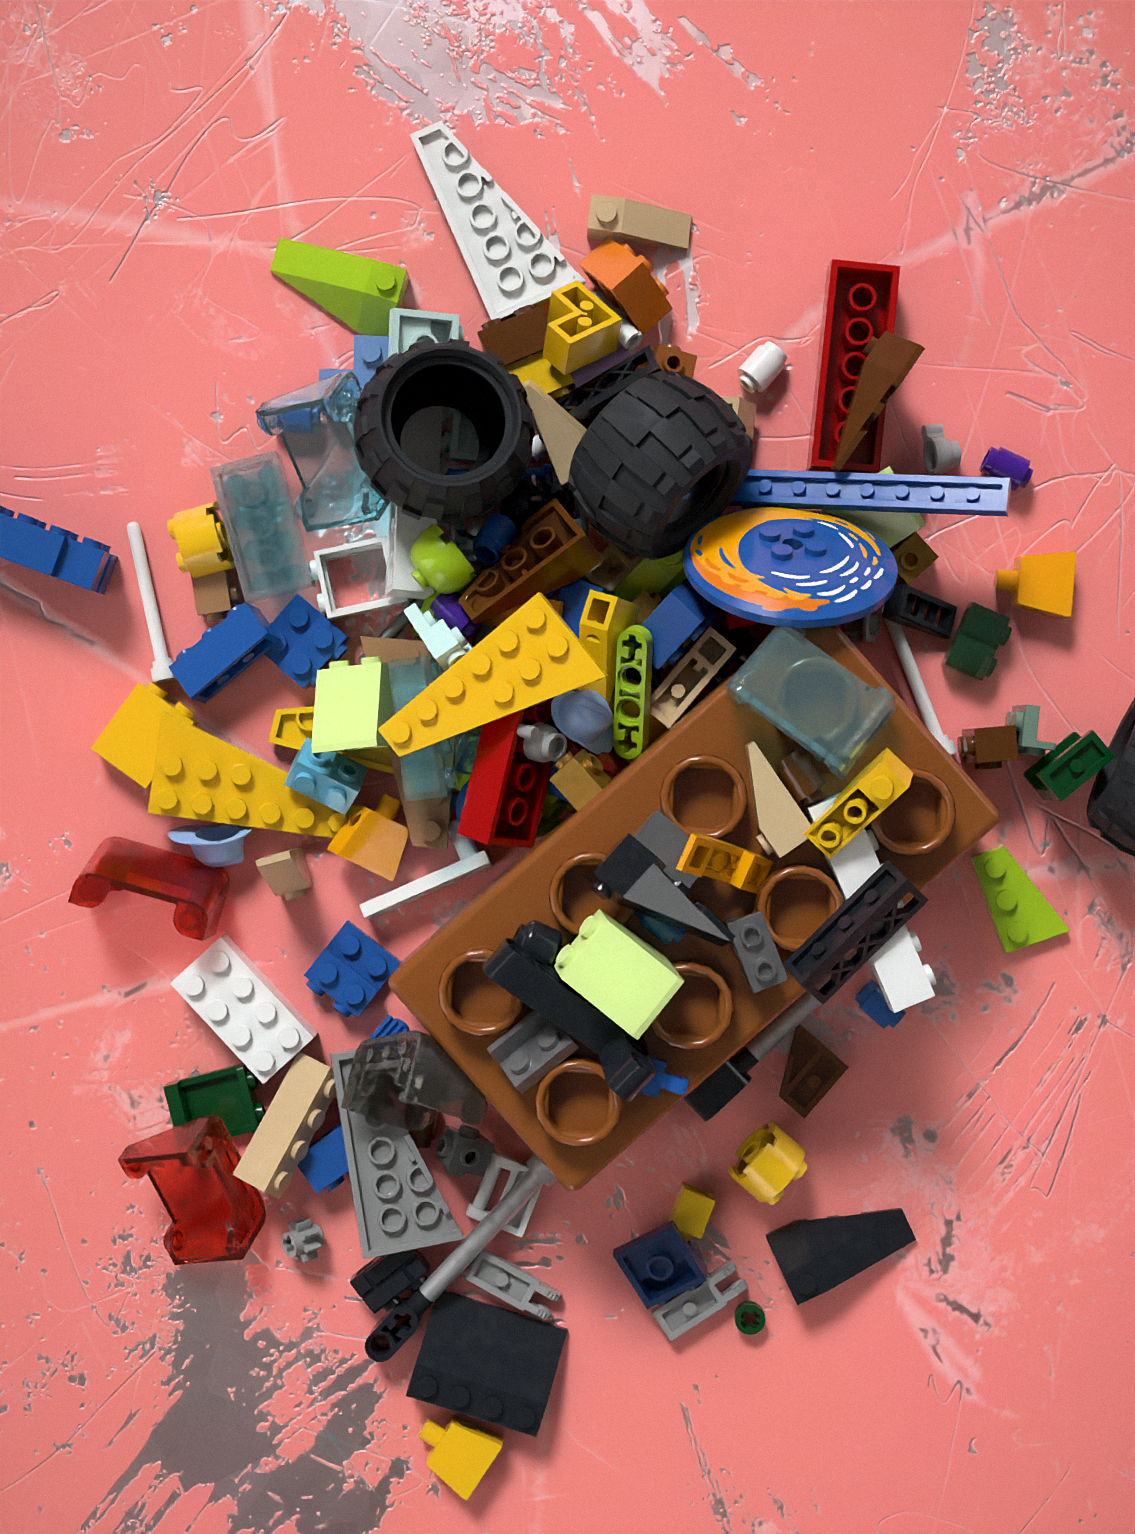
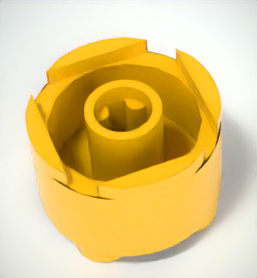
M216 501L174 514L173 519L167 520L169 534L173 540L176 539L179 553H176L178 567L182 573L189 572L193 578L237 567V562L231 561V557L237 555L234 535L228 518H220L217 511L223 509Z
M769 1122L767 1123L769 1129L764 1130L760 1126L740 1145L735 1153L739 1160L735 1166L731 1163L729 1164L728 1174L758 1201H766L773 1205L782 1197L784 1188L792 1179H799L804 1174L807 1164L803 1161L805 1157L804 1149L775 1123Z

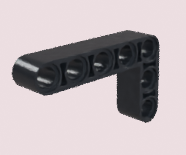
M505 938L482 965L483 971L492 981L597 1053L608 1086L625 1101L631 1102L656 1074L643 1034L638 1040L632 1037L563 981L553 967L549 965L544 966L543 961L516 941Z

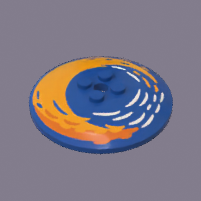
M753 507L715 517L701 525L690 536L684 549L683 559L684 571L688 581L710 603L731 614L751 621L795 628L839 625L857 620L874 612L887 602L893 594L898 573L897 563L891 550L878 536L868 529L834 514L813 509L788 507Z

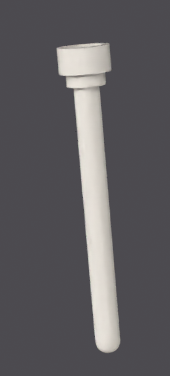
M130 522L127 525V533L155 661L152 662L153 668L150 669L153 683L172 681L176 678L168 667L173 663V660L168 657L141 528L137 522Z
M884 618L926 728L950 755L956 753L957 749L953 739L949 740L947 734L943 735L902 626Z

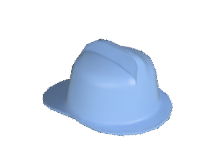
M586 689L577 692L570 691L553 697L551 715L555 725L563 735L596 755L601 752L609 753L612 750L613 728L611 724L613 723V713L602 695L596 691Z
M233 824L190 825L175 828L169 832L168 836L175 842L191 845L196 858L201 863L210 867H223L243 861L244 837L251 832L252 827Z

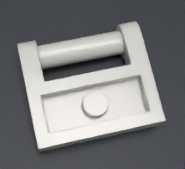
M493 1150L475 1200L469 1204L466 1215L482 1221L490 1212L486 1209L501 1168L511 1172L500 1200L529 1170L527 1164ZM541 1188L501 1230L519 1237L523 1236Z

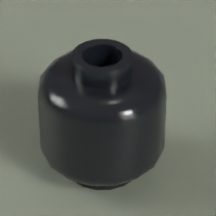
M532 920L527 925L521 923L512 939L543 961L544 966L554 967L556 958L563 948L561 946L562 933L538 920Z

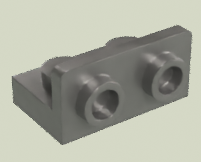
M758 911L742 918L735 916L723 921V924L735 935L731 944L747 985L753 993L787 980L785 969L761 912Z
M533 1010L509 1031L501 1035L487 1048V1051L500 1064L514 1087L523 1094L579 1047L567 1032Z

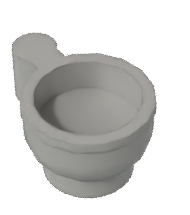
M941 423L923 425L921 429L925 442L923 459L927 472L930 475L946 473L953 467H958L961 463V448L958 441L945 438Z
M537 722L532 726L521 723L517 728V735L524 738L523 750L528 759L544 763L559 761L564 756L567 749V739L555 727L543 722Z

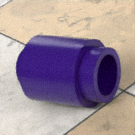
M992 446L987 451L979 469L980 472L986 474L985 477L1010 478L1012 491H1016L1019 486L1025 488L1033 473V469L1029 468L1030 460L1005 448L1000 447L996 449Z
M458 592L450 594L440 593L430 605V609L434 612L433 617L437 621L443 619L450 630L457 626L462 635L467 639L473 636L482 623L475 624L460 605L458 600L462 595Z

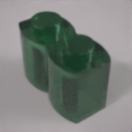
M969 602L941 665L977 681H982L984 676L990 677L998 662V659L994 658L996 649L999 645L1004 646L1011 634L1012 628L1008 626L1010 618L975 602Z

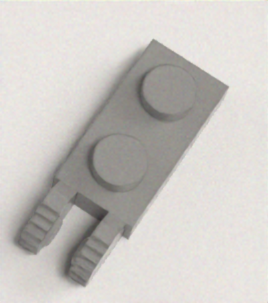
M486 1248L473 1259L464 1275L467 1281L522 1311L525 1309L545 1320H549L552 1313L546 1306L530 1300L534 1291L557 1302L562 1296L560 1291L540 1281V1278Z
M733 1261L723 1264L710 1275L707 1273V1281L703 1282L699 1288L693 1291L686 1290L674 1296L667 1304L658 1305L652 1309V1314L670 1341L725 1307L729 1300L748 1287L744 1279L733 1282L722 1292L716 1286L718 1282L730 1276L737 1267Z

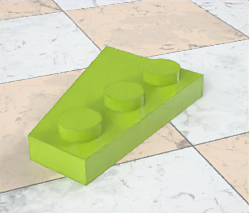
M999 846L970 857L1004 953H1009L1070 931L1005 846Z

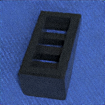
M899 584L895 586L893 594L885 602L882 617L894 623L942 639H950L957 607L909 585ZM916 602L913 615H911L913 603ZM928 606L929 608L927 611L926 619L923 620L926 607ZM938 610H940L941 615L938 626H936L934 624Z

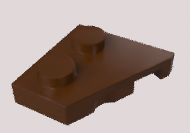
M799 1024L795 1028L779 1097L805 1119L849 1066Z

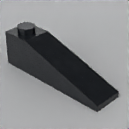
M630 833L611 848L587 878L593 884L591 886L592 891L605 901L610 899L618 905L721 947L730 943L735 938V935L705 905L698 902L693 904L689 900L690 894L688 891L690 889L682 881L676 882L668 878L662 872L666 865Z
M902 1208L861 1212L860 1214L847 1216L834 1215L822 1219L794 1220L765 1234L797 1305L831 1290L916 1240Z

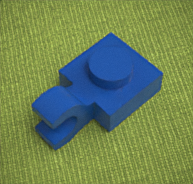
M651 1056L656 1074L639 1093L657 1098L661 1087L668 1091L685 1095L689 1078L665 1072L667 1061Z

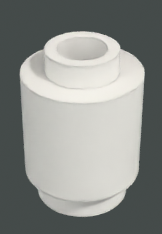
M767 341L764 345H759L737 370L741 376L738 381L751 393H754L755 390L764 392L784 369V363L787 360L786 354L770 341Z

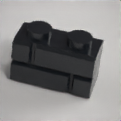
M418 1249L377 1256L353 1274L350 1283L374 1314L382 1308L385 1312H388L401 1301L399 1297L401 1293L408 1288L413 1292L424 1284L428 1279L426 1274L429 1273L430 1265Z

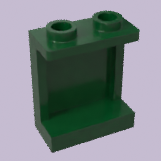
M1089 730L1082 737L1077 732H1072L1056 745L1055 750L1047 752L1045 756L1041 757L1024 771L1023 776L1043 800L1061 802L1115 758V756L1094 730Z
M244 1063L171 1081L163 1087L180 1153L194 1150L197 1146L234 1136L250 1132L255 1134L266 1113L263 1102L258 1103L255 1089L259 1088L258 1078Z

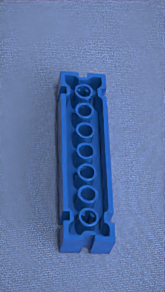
M0 506L1 558L105 595L118 559L117 556L109 553L110 546L87 537L83 538L82 543L78 542L79 535L52 524L48 531L45 529L47 523L22 513L18 514L17 519L13 518L15 511Z

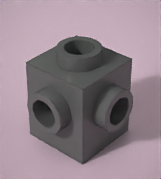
M461 1124L459 1129L447 1126L444 1135L438 1140L435 1158L446 1166L445 1171L452 1175L464 1177V1174L468 1173L484 1177L495 1145L479 1134L480 1131L471 1126Z

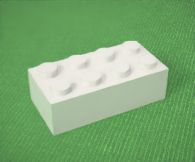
M228 934L216 940L170 983L262 1084L270 1079L318 1033Z

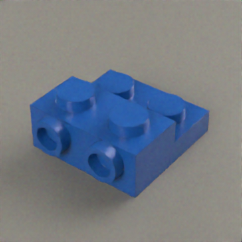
M297 593L271 623V626L281 640L264 655L303 689H307L310 685L315 688L317 670L324 669L332 659L338 661L348 650L349 646L346 642L350 637Z
M347 920L304 976L309 979L306 985L319 996H323L326 992L336 1000L333 1006L346 1017L354 1014L358 1017L400 964L401 960L350 920Z

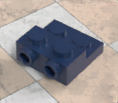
M673 1220L613 1250V1257L647 1309L655 1305L667 1304L674 1296L686 1290L693 1291L699 1288L703 1282L707 1281L706 1264L692 1242L685 1240Z

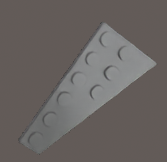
M365 1048L330 1053L362 1258L367 1259L464 1239Z

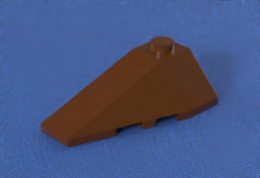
M884 331L879 339L872 336L861 352L866 358L859 369L830 469L831 472H839L868 431V427L886 406L888 398L900 386L925 350L923 346L887 331Z
M556 498L524 522L520 527L523 533L512 545L506 543L500 550L502 555L500 560L493 568L483 570L459 598L458 602L475 624L526 603L538 592L544 595L573 583L603 561L587 535Z

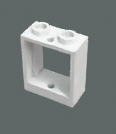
M389 535L313 551L315 560L310 561V569L313 580H319L322 593L317 594L321 614L327 613L329 620H336L410 603L409 598L393 596L337 609L327 561L383 549L387 566Z

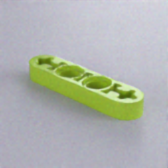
M641 625L628 627L620 634L617 641L613 747L616 753L625 759L638 757L646 749L649 738L653 638L650 631ZM636 636V642L642 643V645L636 649L635 658L629 659L634 654L635 648L634 643L629 642V639ZM627 668H635L640 672L642 678L640 684H633L628 681L626 677ZM626 701H633L640 708L639 717H631L626 713L624 708ZM630 732L632 742L637 743L634 748H630V743L624 741Z

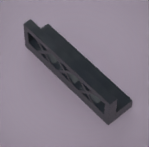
M648 345L559 398L556 402L582 426L588 429L597 415L621 391L633 382L660 372L662 369L654 351ZM646 361H649L648 365H646L638 371H635L637 366L641 365ZM617 380L613 386L605 389L607 384ZM587 397L584 403H582L579 406H576L580 400ZM534 419V423H535V426H536V429H537L539 438H540V440H541V441L543 442V444H544V441H543V439H542V436H541V434H540V431H539L538 426H537V424H536V421H535V419Z
M887 860L783 963V966L804 989L824 1005L929 900ZM909 892L914 896L904 907L897 908L898 902ZM884 922L883 927L876 934H871V929L877 923ZM857 948V953L850 960L844 961L845 955L851 949ZM831 974L830 980L820 990L815 987L825 975Z

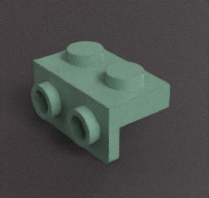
M1016 705L1012 707V712H1007L1005 726L1016 725L1018 754L1045 756V750L1056 749V743L1036 741L1040 706Z

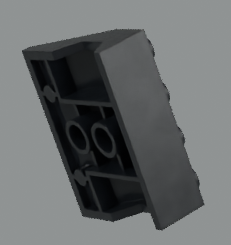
M444 1290L434 1302L422 1345L408 1384L406 1396L537 1437L568 1329Z

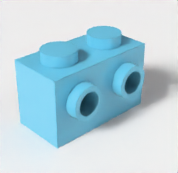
M306 737L292 762L283 785L345 815L360 791L367 767L337 752L312 753V740Z

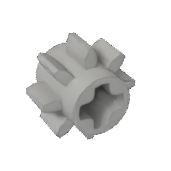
M299 1219L288 1223L290 1231L282 1236V1247L286 1255L290 1258H295L296 1262L302 1260L304 1263L318 1258L316 1250L321 1249L324 1245V1234L320 1226L316 1223L312 1224L310 1219L305 1221Z

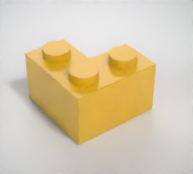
M578 280L551 292L542 356L563 375H567L617 350L622 323L620 316Z

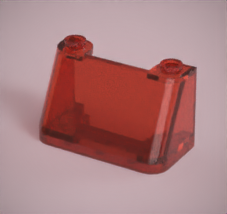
M113 836L104 839L98 845L75 880L68 903L93 908L105 901L108 892L113 890L122 891L124 889L176 904L173 917L176 930L186 937L204 941L216 934L230 886V877L223 867H210L193 857L127 838Z
M217 1115L198 1117L128 1145L118 1158V1162L128 1178L139 1179L147 1173L172 1219V1223L164 1235L163 1243L174 1265L243 1260L266 1220V1206L258 1189L232 1175L242 1157L224 1122Z

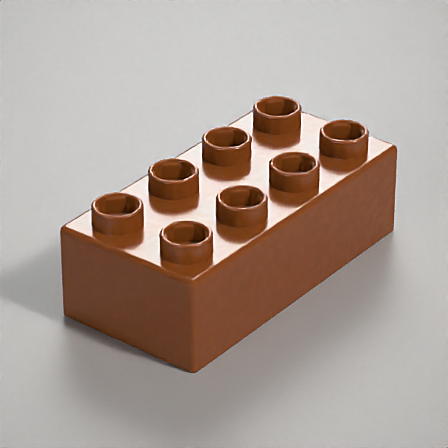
M837 625L814 628L783 627L720 684L684 713L674 725L651 743L638 757L628 762L629 764L597 795L578 811L576 809L540 839L533 848L524 853L404 958L389 977L388 984L393 993L568 1191L574 1192L581 1189L807 991L784 967L787 975L786 981L753 993L747 985L731 942L721 947L686 933L677 944L671 940L666 945L639 923L641 919L634 914L635 911L618 905L610 899L605 901L592 891L591 886L593 884L587 880L588 876L616 843L628 833L634 834L648 815L659 810L689 837L691 833L706 835L774 861L757 894L703 875L702 878L698 877L688 892L690 894L689 900L693 904L698 902L705 905L722 923L735 916L742 918L758 911L761 912L782 964L844 903V900L824 853L809 839L781 858L777 857L774 852L767 855L757 841L756 837L761 833L757 829L745 749V745L753 741L756 743L776 774L778 772L774 765L796 750L800 752L802 757L805 755L808 757L825 782V785L820 788L823 795L807 806L842 792L870 762L888 748L913 772L909 788L865 827V830L871 829L876 837L879 849L874 852L879 863L883 864L889 860L920 892L1000 821V812ZM800 801L799 803H797V805L799 806L807 820L810 822L807 813L804 809L807 806H805L803 802ZM910 892L901 899L904 906L914 897ZM598 909H601L665 955L684 980L681 987L645 1030L643 1036L650 1056L667 1061L665 1072L689 1078L686 1094H677L660 1087L657 1098L639 1093L631 1102L625 1101L608 1086L598 1054L574 1037L572 1038L579 1048L521 1094L514 1087L500 1064L489 1054L487 1048L501 1035L525 1018L533 1009L492 981L483 971L482 965L505 938L513 939L521 923L527 925L532 920H538L559 930L562 933L561 946L564 947L568 944L571 945L579 935V929L584 920L591 915L594 916ZM851 949V950L845 955V957H846L847 955H849L854 949Z

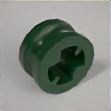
M750 1300L743 1301L735 1309V1323L742 1333L753 1335L763 1329L766 1319L764 1311L758 1303ZM747 1311L751 1314L756 1311L758 1315H755L757 1322L755 1324L751 1322L743 1324L741 1322L744 1321L743 1312Z

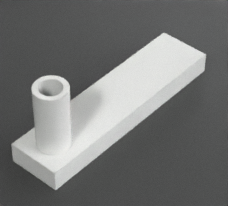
M458 819L453 820L449 825V835L460 861L362 903L359 906L364 918L371 920L492 867L491 859L485 850L478 851L474 839L457 834L459 822Z

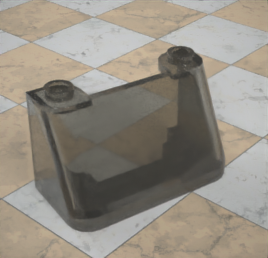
M413 1030L366 1039L361 1042L353 1058L341 1108L411 1132L424 1130L426 1126L432 1124L436 1111L459 1118L463 1123L469 1125H479L487 1112L488 1103L485 1096L431 1035Z

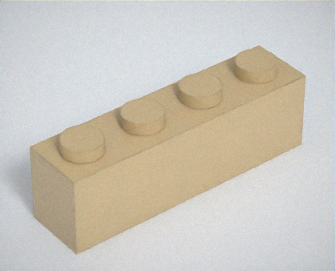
M298 1052L232 1175L280 1199L282 1193L290 1186L292 1175L299 1161L306 1156L309 1143L315 1131L323 1124L325 1113L331 1101L336 1097L332 1068Z

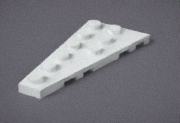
M442 121L410 134L417 154L491 320L500 318L502 321L514 316L513 312L523 306L532 305L534 307L550 300L552 291L576 280L583 285L586 284V280L574 270L559 250L555 249L545 238L541 230L511 197L497 185L492 176L478 164Z

